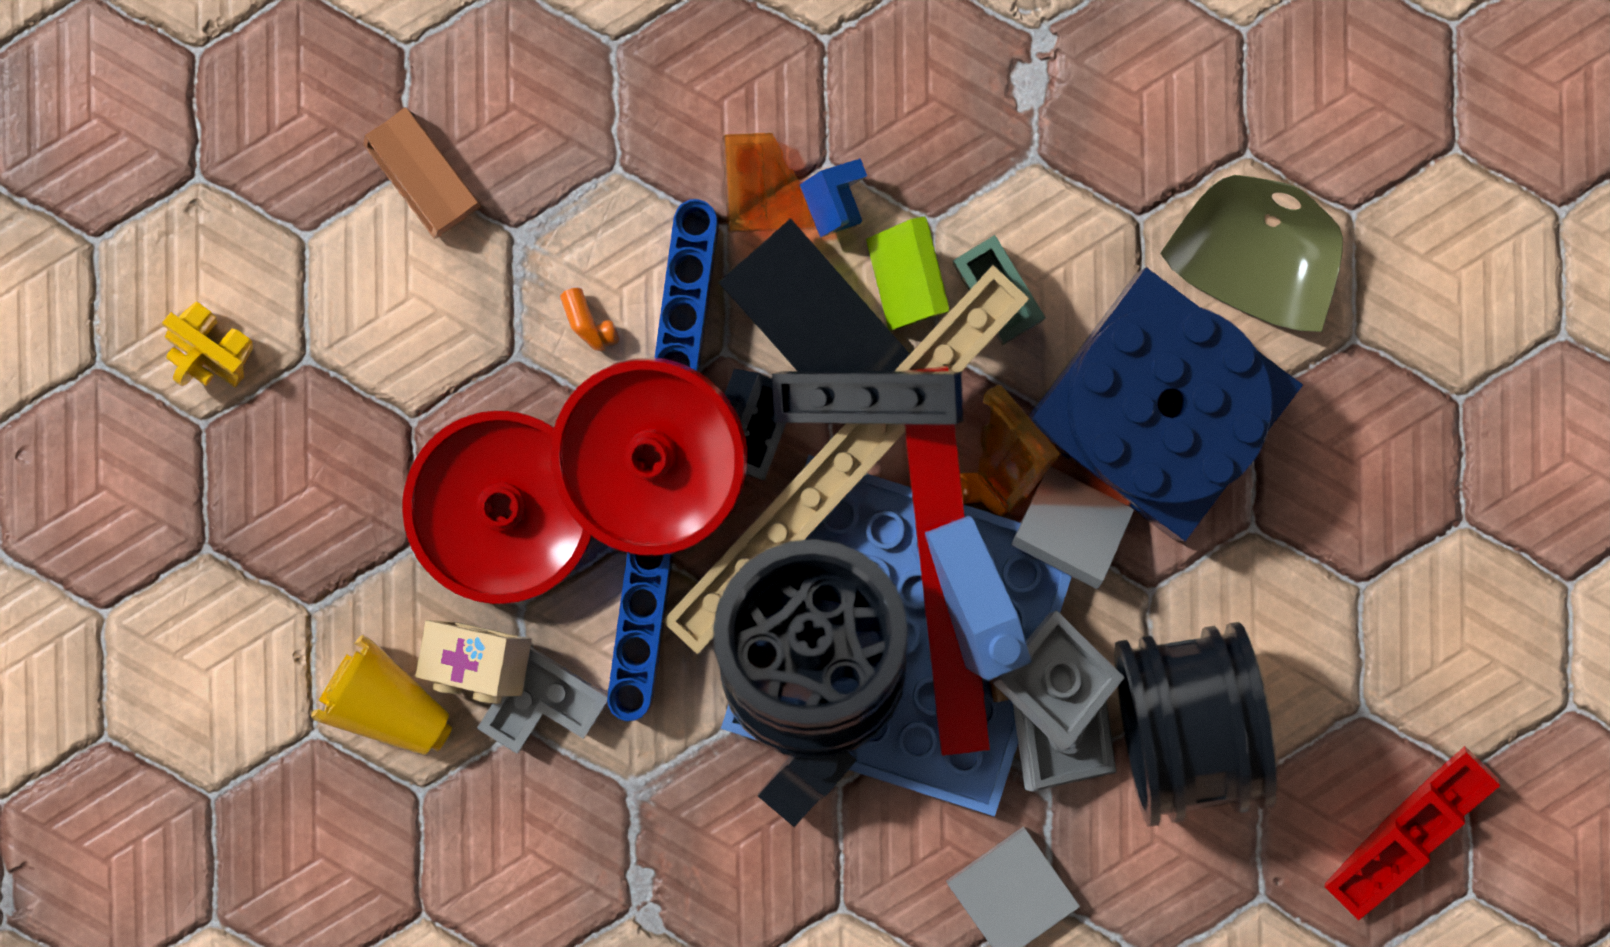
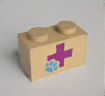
M425 620L415 677L433 681V690L461 694L462 689L474 691V700L501 704L503 696H522L532 639L455 621Z

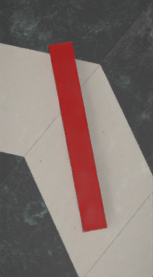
M948 366L908 371H949ZM904 424L941 754L945 756L988 751L990 746L982 677L965 667L925 532L965 517L955 425Z

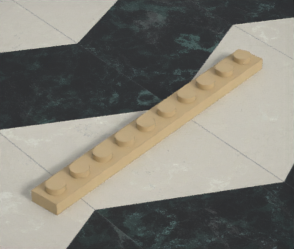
M993 265L895 371L948 366L949 371H962L1029 298ZM846 423L662 622L698 654L714 637L713 624L717 605L731 578L746 562L766 549L790 541L805 540L905 432L904 424Z

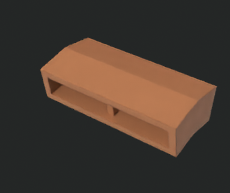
M406 107L380 126L365 134L364 147L434 240L482 207L412 112Z

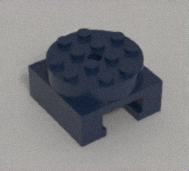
M1146 267L1132 277L1021 426L1065 459L1070 457L1130 501L1127 504L1129 507L1133 508L1134 511L1171 539L1186 541L1225 488L1239 478L1253 463L1264 444L1268 431L1303 384L1256 350L1247 336L1233 323L1210 310L1199 307ZM1164 390L1177 391L1176 396L1180 401V408L1178 410L1180 414H1176L1172 418L1164 416L1158 409V397Z

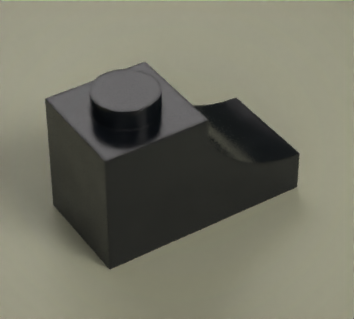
M852 750L835 757L818 759L789 756L759 791L758 797L795 827L818 801L830 793L857 761V751Z

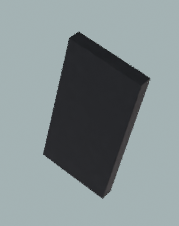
M791 218L718 282L796 371H895L910 355Z

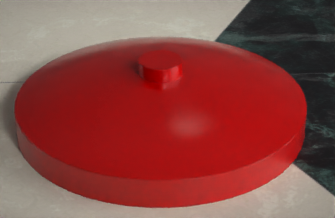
M636 358L615 363L598 371L580 384L569 396L557 417L553 429L550 461L553 480L564 506L587 533L600 542L620 551L639 555H662L695 545L711 534L727 518L734 508L744 485L747 471V445L745 434L735 409L728 398L711 380L698 371L678 362L659 358Z
M480 412L468 415L447 425L436 433L418 453L410 468L404 486L402 499L404 528L411 549L420 564L438 583L448 590L464 598L483 603L507 604L520 602L541 595L558 585L582 560L593 536L587 533L569 514L557 492L550 461L551 438L554 429L552 425L536 417L518 412Z

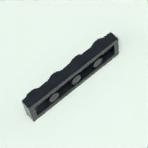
M780 371L772 374L775 422L954 425L964 422L962 371Z

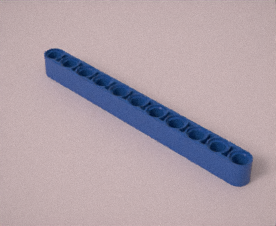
M690 199L683 202L676 209L673 219L654 358L666 359L672 353L681 352L688 356L690 368L699 372L719 223L711 205L700 199ZM695 211L703 212L710 218L708 229L700 235L688 234L683 226L688 214ZM689 258L697 259L703 264L702 276L693 283L682 282L677 277L679 264ZM682 305L692 307L696 311L697 317L693 327L686 331L674 329L670 320L675 308ZM627 552L607 695L608 707L611 713L624 721H635L641 718L648 711L654 699L664 628L662 621L665 619L674 552L663 554V561L657 568L643 566L638 559V554ZM645 589L654 594L657 600V607L654 613L641 615L633 609L631 599L635 591ZM632 637L644 639L650 647L648 660L644 662L630 660L625 653L626 641ZM625 685H633L639 688L644 699L642 706L637 709L625 708L618 698L620 688Z

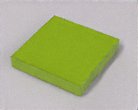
M926 216L909 219L866 238L889 331L904 328L949 312V305Z

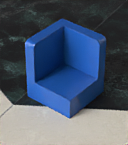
M861 158L821 170L800 184L820 238L861 224L862 218L850 189L851 186L867 177Z

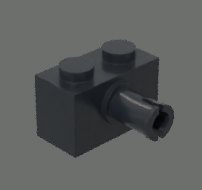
M734 368L724 395L735 409L745 434L747 445L746 476L765 481L786 423L775 422L772 378L757 372Z

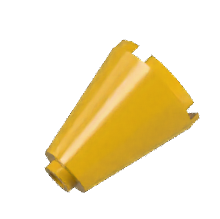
M362 634L354 643L362 648L360 652L355 651L352 657L346 654L318 700L326 705L324 711L320 709L313 710L311 718L319 723L421 755L427 754L431 748L438 752L452 730V726L447 724L449 713L372 639Z

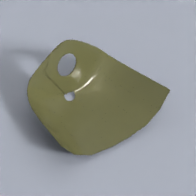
M1232 175L1219 180L1199 198L1160 254L1170 268L1189 284L1242 312L1273 325L1298 331L1322 332L1341 265L1343 236L1340 226L1301 189L1274 180ZM1274 193L1288 194L1299 201L1301 208L1288 209L1280 206L1273 200L1272 195ZM1269 214L1278 218L1281 221L1280 224L1276 227L1267 225L1265 223V215Z

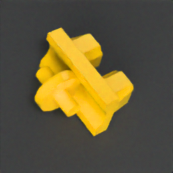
M199 302L192 304L179 317L171 312L162 322V326L168 329L165 339L187 354L185 355L173 347L166 356V359L178 366L174 372L173 380L181 386L186 385L193 378L207 386L214 374L202 367L203 365L236 388L244 378L243 365L253 350L252 340L231 328L219 344L206 337L216 325L217 318Z

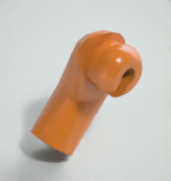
M571 288L560 295L571 329L593 350L607 351L606 347L614 346L619 342L620 337L613 321L605 320L599 325L596 324L581 288Z
M983 472L960 473L963 504L983 503L993 514L1001 517L1006 515L1015 505V502L989 475Z

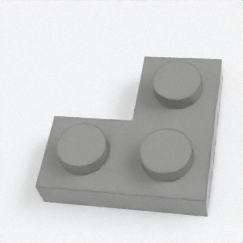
M531 647L522 696H503L501 704H492L477 729L516 754L521 751L543 714L584 739L608 702L607 694Z

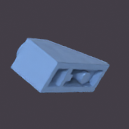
M967 516L925 532L966 669L986 680H990L1032 663L1019 617L973 517Z

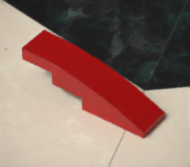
M1464 746L1424 781L1356 848L1324 884L1325 888L1359 921L1430 862L1429 853L1465 824L1464 816L1501 786L1499 779Z

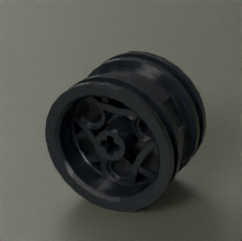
M812 539L790 541L766 549L746 562L728 582L718 602L713 624L714 650L720 669L723 690L730 710L743 729L762 745L783 755L804 759L835 757L855 750L874 738L893 717L902 698L907 667L908 632L906 612L896 586L884 570L863 553L841 543ZM821 599L840 604L839 608L829 613L821 612L815 607L816 603ZM784 606L780 612L766 620L765 616ZM875 631L881 642L862 649L856 632ZM759 653H769L776 658L775 662L767 668L759 669L750 664L751 659ZM846 677L852 678L859 684V687L850 694L838 693L832 687L835 681ZM782 696L797 698L807 703L805 706L782 701L781 698Z
M1240 622L1229 623L1226 625L1225 632L1222 635L1216 626L1204 627L1200 638L1156 645L1152 636L1141 637L1138 648L1134 649L1131 648L1127 640L1115 642V668L1125 677L1117 686L1126 749L1136 795L1146 825L1148 827L1160 825L1161 815L1168 814L1172 823L1184 822L1186 811L1231 804L1235 813L1248 812L1253 800H1255L1260 809L1274 808L1277 798V769L1272 727L1261 673L1254 649L1244 626Z

